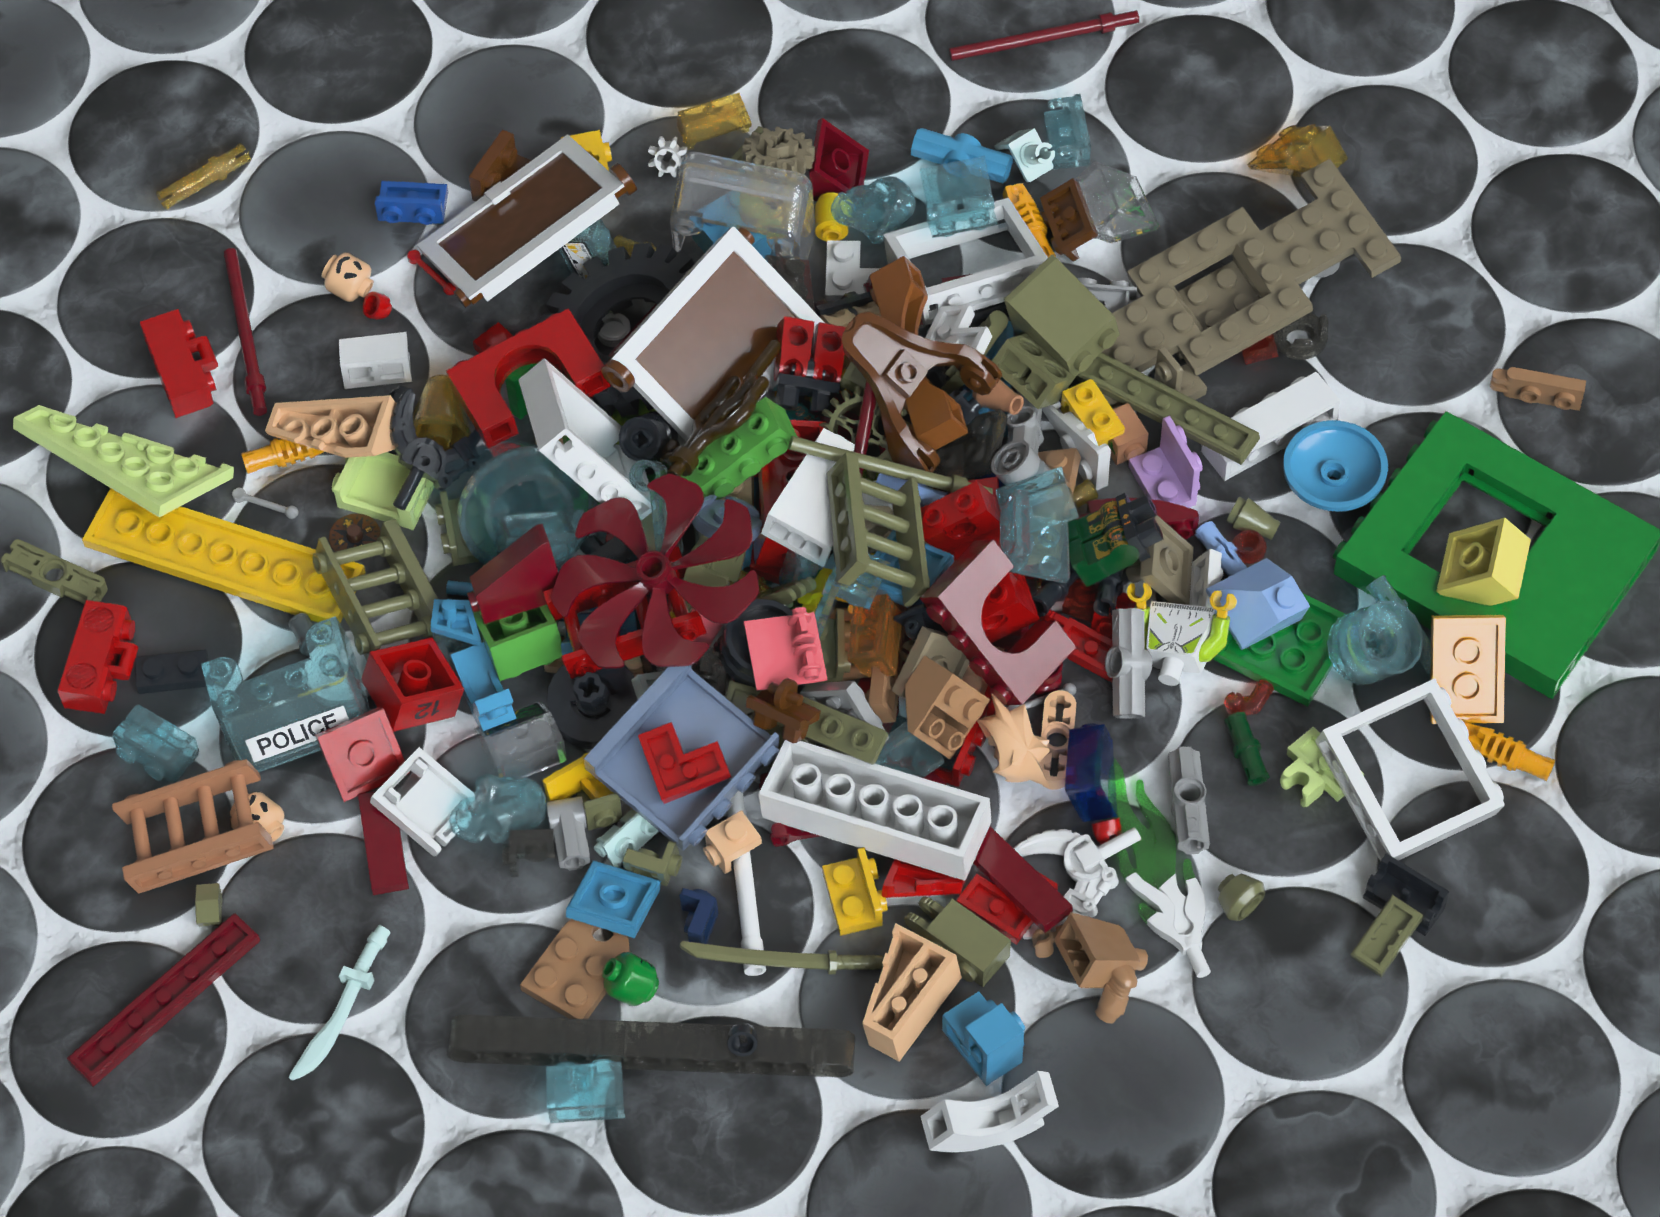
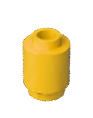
M829 192L822 194L814 207L815 234L819 239L826 242L827 240L840 241L848 235L847 203L838 193Z

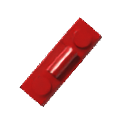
M179 309L140 321L145 342L175 418L213 405L211 392L217 389L210 371L218 367V362L208 337L200 336L196 338L190 320L183 321ZM199 351L202 360L194 361L192 353Z
M86 600L58 688L64 708L105 714L109 701L113 702L116 696L117 683L113 679L129 680L139 647L127 642L132 641L135 633V621L131 620L127 607ZM121 654L119 665L115 666L118 656Z

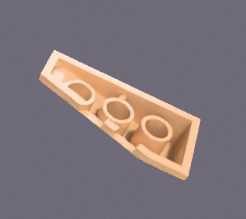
M391 395L275 403L265 431L268 435L344 458L376 456L396 448L395 445H392L390 437L392 432L390 422L391 417L394 416L393 410L396 402Z

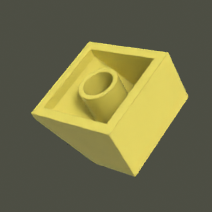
M1506 518L1449 533L1436 592L1442 596L1488 606L1518 599L1531 539Z

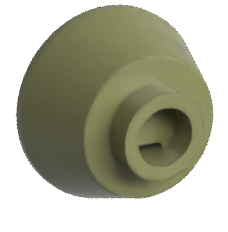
M1242 873L1237 876L1230 874L1218 886V891L1220 892L1218 901L1226 917L1233 921H1241L1257 908L1265 896L1263 882Z

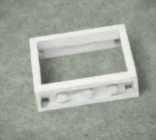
M1009 197L883 234L888 264L902 256H905L910 261L911 258L1006 230L1010 232L1026 259L928 288L925 286L928 299L921 316L925 325L933 323L941 306L970 304L973 311L1004 302V298L1048 259ZM1005 219L1006 221L1005 223L997 224L999 220ZM936 304L935 310L928 311L930 310L929 305Z
M545 358L519 379L536 443L542 454L601 504L613 498H626L635 506L641 521L657 509L652 491L647 488L649 481L642 461H634L628 458L623 453L620 445L616 444L619 441V433L622 427ZM566 435L570 440L563 445L559 439Z
M1436 679L1430 680L1324 729L1315 740L1380 861L1386 853L1399 861L1496 815L1505 805L1500 786L1495 781L1492 782L1489 777L1484 757L1478 750H1474L1468 739L1469 733L1465 723L1454 714L1449 694L1443 687L1438 685ZM1424 699L1481 804L1399 842L1342 736Z

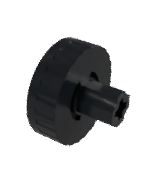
M562 665L552 677L547 695L548 711L560 735L577 747L592 750L638 700L631 681L634 678L633 673L624 665L622 668H602L594 673L586 672L582 677L578 676L571 679L565 665ZM592 689H597V692H598V693L593 692V693L591 694ZM607 709L610 710L605 715L598 718H588L580 713L581 711L582 713L588 716H597L604 713Z

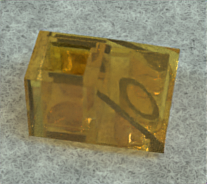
M1311 124L1306 127H1296V125H1292L1283 129L1279 133L1280 138L1274 143L1260 148L1256 152L1257 156L1247 165L1250 170L1301 177V174L1328 159H1331L1336 168H1338L1348 157L1331 126H1315V124Z

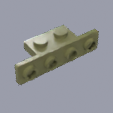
M804 697V703L821 710L819 720L809 725L806 737L801 741L849 755L871 765L876 763L888 737V732ZM777 722V725L783 728L784 724Z

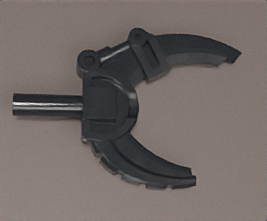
M407 388L400 396V401L395 405L393 410L394 416L391 417L390 429L392 430L390 437L392 445L396 447L394 450L399 455L398 462L410 470L393 503L400 510L407 508L422 477L433 482L437 490H444L452 482L459 479V475L466 471L471 472L477 469L480 456L487 448L476 428L468 438L466 436L451 445L452 449L444 451L443 447L434 440L427 437L418 438L413 422V406L416 395L412 393L413 389Z

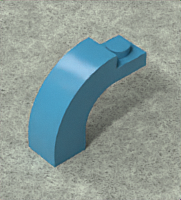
M484 642L480 646L474 645L450 654L449 660L454 673L464 687L463 695L481 731L517 719L512 707L514 701L509 688L503 689Z

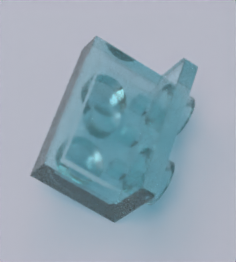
M906 721L888 734L890 738L884 744L875 764L924 778L944 764L945 761L937 750L908 732Z

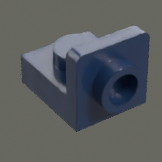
M682 888L679 895L681 908L683 911L689 912L684 932L688 933L689 942L707 944L719 914L717 899L702 889H693L692 891Z

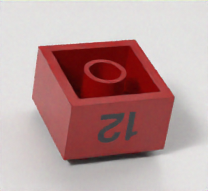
M433 637L371 651L361 678L376 706L384 708L393 732L455 717L464 692V687Z

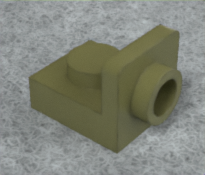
M669 840L662 859L659 858L658 854L648 849L640 848L638 851L627 848L622 862L625 870L659 880L661 885L667 886L671 876H677L681 867L682 856L679 855L676 842Z

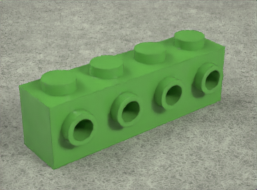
M764 397L757 402L755 411L741 427L730 434L718 438L707 446L698 456L699 464L690 476L681 477L699 485L704 493V497L715 495L717 496L716 500H720L731 494L745 480L756 475L761 468L777 456L784 454L788 449L791 436L797 437L785 409Z

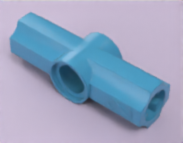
M920 128L914 136L911 147V156L941 164L949 174L960 178L973 174L1004 183L1010 175L1013 164L1012 155L983 147L976 138L964 133L957 134L953 138Z

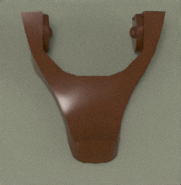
M869 311L855 316L843 332V351L867 380L879 405L888 451L892 461L934 472L940 463V457L932 447L923 441L915 439L901 416L905 399L912 395L928 373V370L934 366L954 365L960 372L963 383L969 389L982 396L989 394L1002 377L1001 370L986 356L966 344L933 341L915 335Z

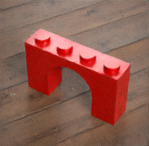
M569 308L560 313L550 315L545 321L529 329H523L516 333L515 336L499 344L491 345L478 355L468 360L459 361L452 368L446 370L453 392L488 449L519 434L514 416L500 394L504 381L516 369L528 364L539 363L545 358L588 397L611 387L601 372L604 366L603 362Z

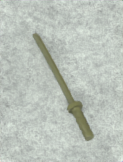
M688 941L680 943L682 950L700 959L785 968L827 970L828 974H836L837 970L845 969L882 970V962L885 956L837 955L835 950H828L827 954L790 953L724 947Z

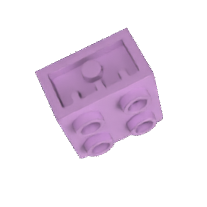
M1167 416L1162 421L1160 447L1129 459L1128 467L1143 493L1147 494L1150 499L1166 501L1190 508L1195 506L1197 502L1198 490H1200L1199 476L1200 471L1203 469L1198 454L1196 452L1191 453L1187 446L1186 435L1180 425L1176 426L1171 417Z

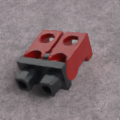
M784 316L777 324L776 338L781 343V350L776 356L771 390L777 391V404L785 410H796L799 395L810 397L808 413L824 416L822 414L823 410L827 409L830 411L832 405L830 400L835 398L840 391V380L845 356L842 336L846 327L820 322L814 327L815 321Z

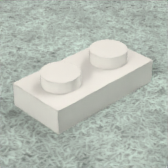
M1209 549L1192 562L1190 605L1212 607L1206 589L1222 579L1221 552Z

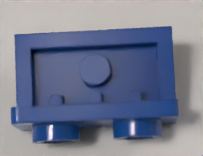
M382 181L380 195L375 198L378 221H387L389 223L413 222L424 225L432 223L444 224L448 186L447 184Z

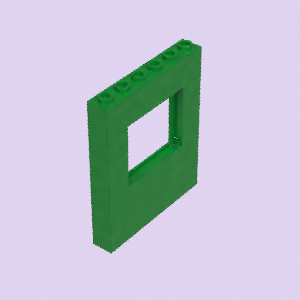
M1445 411L1438 422L1433 420L1429 424L1424 434L1425 439L1421 445L1414 444L1406 457V465L1402 469H1395L1388 481L1389 487L1384 493L1380 492L1373 499L1369 508L1371 511L1366 518L1363 516L1358 518L1352 528V536L1348 542L1343 540L1337 546L1333 554V559L1336 560L1334 575L1430 630L1432 616L1504 615L1506 617L1505 673L1553 699L1658 551L1660 546V529ZM1471 469L1474 470V475H1473V476H1472L1471 474H1469V471H1470ZM1463 481L1545 526L1528 551L1518 599L1488 606L1442 596L1436 592L1440 572L1409 555ZM1548 512L1553 515L1552 520L1546 517Z

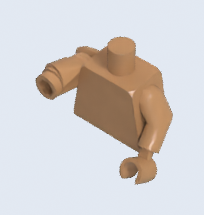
M1070 912L1064 924L1056 926V931L1051 932L1049 930L1044 933L1039 928L1035 930L1032 936L1035 954L1039 958H1046L1052 955L1054 952L1053 943H1056L1078 987L1104 988L1097 1004L1098 1007L1095 1010L1100 1020L1112 1024L1120 1015H1124L1129 1000V992L1131 988L1137 986L1138 982L1135 970H1144L1148 962V955L1145 949L1134 948L1121 926Z

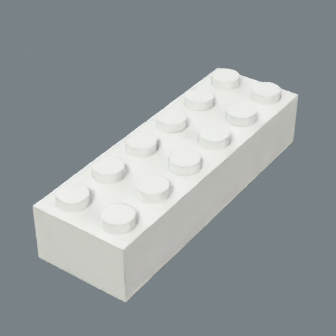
M784 741L759 792L762 818L858 848L864 847L865 850L964 881L991 824L990 798L878 764L871 765L849 755L803 741L797 743Z

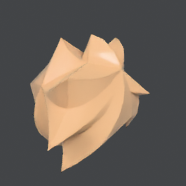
M991 693L996 714L977 719V722L988 739V744L995 746L994 758L999 761V765L993 773L1005 777L1007 782L1018 783L1031 780L1049 787L1039 763L1050 751L1047 747L1050 740L1033 735L1025 704L1009 711Z

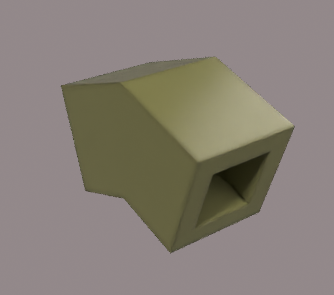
M219 883L196 885V924L199 927L222 924V894Z

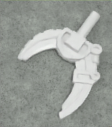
M1133 827L1096 847L1089 834L1081 836L1077 832L1072 833V830L1059 829L1055 831L1053 829L1043 831L1042 834L1032 835L1027 840L1021 841L1013 849L1022 857L1033 854L1064 856L1066 871L1077 882L1074 890L1069 888L1064 898L1072 904L1073 913L1095 917L1098 913L1096 905L1101 897L1106 896L1108 891L1115 888L1119 883L1116 870L1108 867L1104 860L1140 841L1141 837L1136 828ZM1067 917L1051 928L1050 931H1056V926L1064 924ZM1033 923L1031 929H1028L1024 934L1023 939H1032L1033 933L1039 927Z

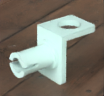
M1035 128L1020 130L994 146L996 150H1010L1026 182H1032L1054 167L1052 160L1054 159L1055 151L1047 150L1052 145L1045 142L1042 143Z

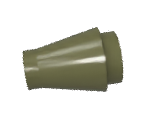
M1238 497L1226 520L1233 524L1234 529L1259 535L1269 540H1272L1281 523L1249 497L1247 500Z

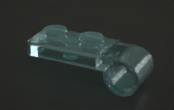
M640 460L631 467L629 479L635 489L650 492L656 551L660 552L666 529V504L660 495L647 488L642 475L649 466L656 473L655 479L667 475L668 470L661 462ZM681 537L680 541L678 542V544L675 546V547H678V546H679V549H680V551H681V554L683 553V540H682V537Z

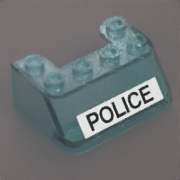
M336 616L318 622L308 630L306 644L310 658L246 681H243L240 667L232 658L220 657L201 664L213 711L234 761L247 759L258 772L321 751L315 737L316 734L370 711L351 641Z

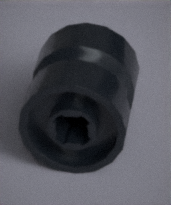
M657 411L627 420L619 433V445L623 453L634 461H648L659 457L670 439H678V432Z

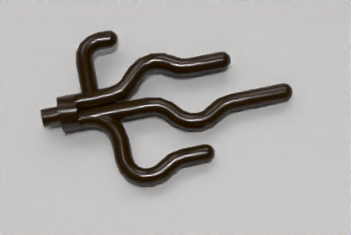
M771 340L748 370L742 385L738 376L728 378L713 400L701 410L693 421V432L684 445L680 446L679 441L676 439H670L660 453L661 462L670 467L667 474L680 477L690 476L699 464L698 456L707 446L718 438L737 430L750 418L755 411L758 400L769 386L768 379L762 375L781 350V343L778 340Z

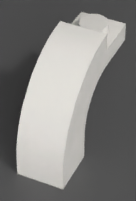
M1037 1071L1011 1090L996 1097L972 1102L944 1099L920 1117L929 1150L967 1152L1005 1144L1032 1133L1044 1126L1043 1117L1059 1107L1049 1072Z

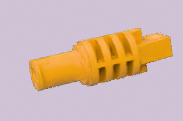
M1023 183L1006 186L1003 191V198L1009 197L1047 257L1049 258L1051 255L1056 257L1046 238L1047 226L1040 215L1034 199Z
M276 437L270 441L269 445L243 452L241 455L247 473L250 474L274 465L282 466V468L287 467L286 463L291 462V465H293L299 459L301 462L306 461V457L312 459L324 451L284 439L278 440Z
M1464 721L1469 733L1468 739L1474 750H1478L1483 757L1488 758L1487 762L1493 763L1495 761L1499 767L1507 766L1506 770L1508 771L1519 769L1547 782L1556 760L1527 749L1526 744H1523L1524 742L1521 740L1515 742L1513 737L1505 738L1504 733L1499 732L1496 734L1492 728Z

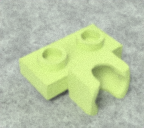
M1314 727L1287 748V755L1294 762L1283 771L1280 778L1281 787L1285 790L1296 784L1304 786L1302 789L1303 798L1300 801L1302 807H1308L1323 794V790L1337 802L1345 796L1315 742L1320 732Z

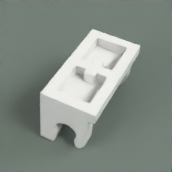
M406 332L339 339L340 367L344 389L412 382Z

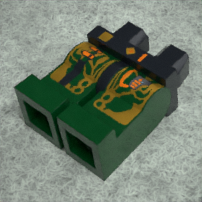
M1126 493L1116 496V501L1107 502L1098 511L1080 519H1077L1074 514L1061 519L1071 565L1087 587L1132 565L1138 558L1141 562L1151 558L1148 547L1164 540L1160 526L1153 518L1157 516L1156 507L1147 494L1130 501Z

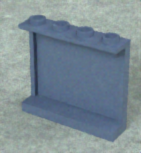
M691 665L667 667L586 755L584 764L585 769L613 793H617L620 799L670 841L676 842L677 847L684 851L690 844L696 846L704 838L708 831L705 827L714 817L719 820L725 815L732 805L729 800L738 790L744 793L751 786L756 778L754 773L762 764L767 767L776 758L780 751L777 748L779 746V735L774 732L771 736L765 730L753 725L751 718L692 670ZM672 722L684 754L718 741L732 778L664 804L659 795L638 735Z

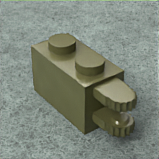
M923 896L920 899L918 906H920L923 912L934 919L931 923H928L912 912H909L904 918L906 925L919 936L956 954L961 976L968 982L975 981L984 987L1010 957L1011 940L954 899L945 908L929 897Z

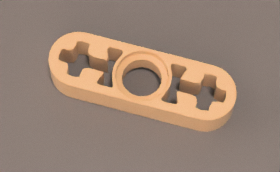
M1063 690L1051 692L1044 702L1041 737L1047 739L1053 733H1060L1067 738V742L1063 746L1056 747L1048 743L1047 747L1050 751L1039 763L1049 784V787H1044L1051 790L1061 789L1069 782L1076 700L1072 694ZM1057 704H1064L1062 722L1055 721ZM1052 758H1059L1057 776H1050Z

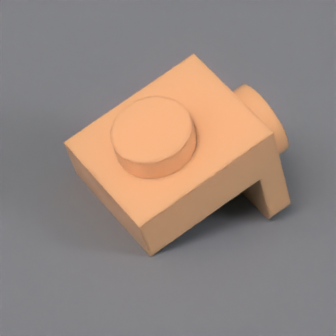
M741 810L707 831L705 835L706 847L703 848V851L711 865L714 867L719 865L724 874L732 871L731 862L762 844L760 834Z

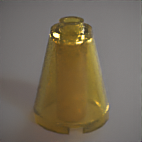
M435 375L430 377L426 381L413 411L414 428L418 438L427 437L434 440L443 447L444 451L452 449V444L465 436L468 438L472 433L467 414L453 392L448 376Z

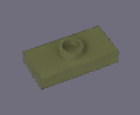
M1392 895L1352 951L1351 957L1382 977L1422 921L1423 914Z

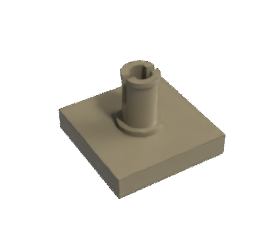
M1157 515L1153 518L1160 526L1164 540L1149 546L1151 558L1142 562L1139 559L1128 566L1126 575L1132 583H1137L1141 580L1145 581L1169 603L1190 605L1193 546Z
M922 626L916 641L908 640L902 645L910 653L908 654L902 650L899 652V657L905 664L892 691L905 698V684L924 656H927L960 679L964 676L969 660L962 651L956 649L949 642L947 633Z

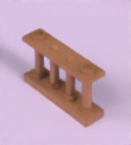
M247 759L235 760L227 763L224 767L143 794L129 795L124 800L113 803V811L127 825H132L137 860L133 864L122 867L124 880L139 894L274 849L271 835L259 822L253 823L246 785L260 781V773ZM232 790L239 826L235 830L219 834L213 796ZM199 801L205 837L202 841L186 846L179 807ZM165 812L171 849L166 853L152 857L146 818Z

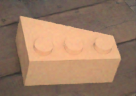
M895 923L892 931L891 945L888 953H885L882 962L883 969L878 983H875L862 1024L869 1046L900 1062L962 976L956 954Z

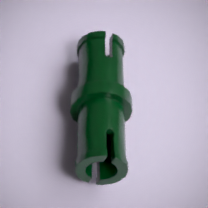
M1233 713L1227 717L1228 719L1224 720V723L1234 744L1232 748L1234 757L1240 760L1249 786L1262 784L1267 781L1266 779L1270 778V775L1259 752L1261 744L1258 739H1254L1246 713Z

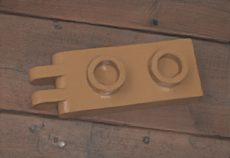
M1511 367L1508 370L1495 369L1490 382L1492 390L1503 392L1509 398L1520 399L1527 403L1552 405L1563 410L1573 409L1580 411L1586 386L1585 380Z

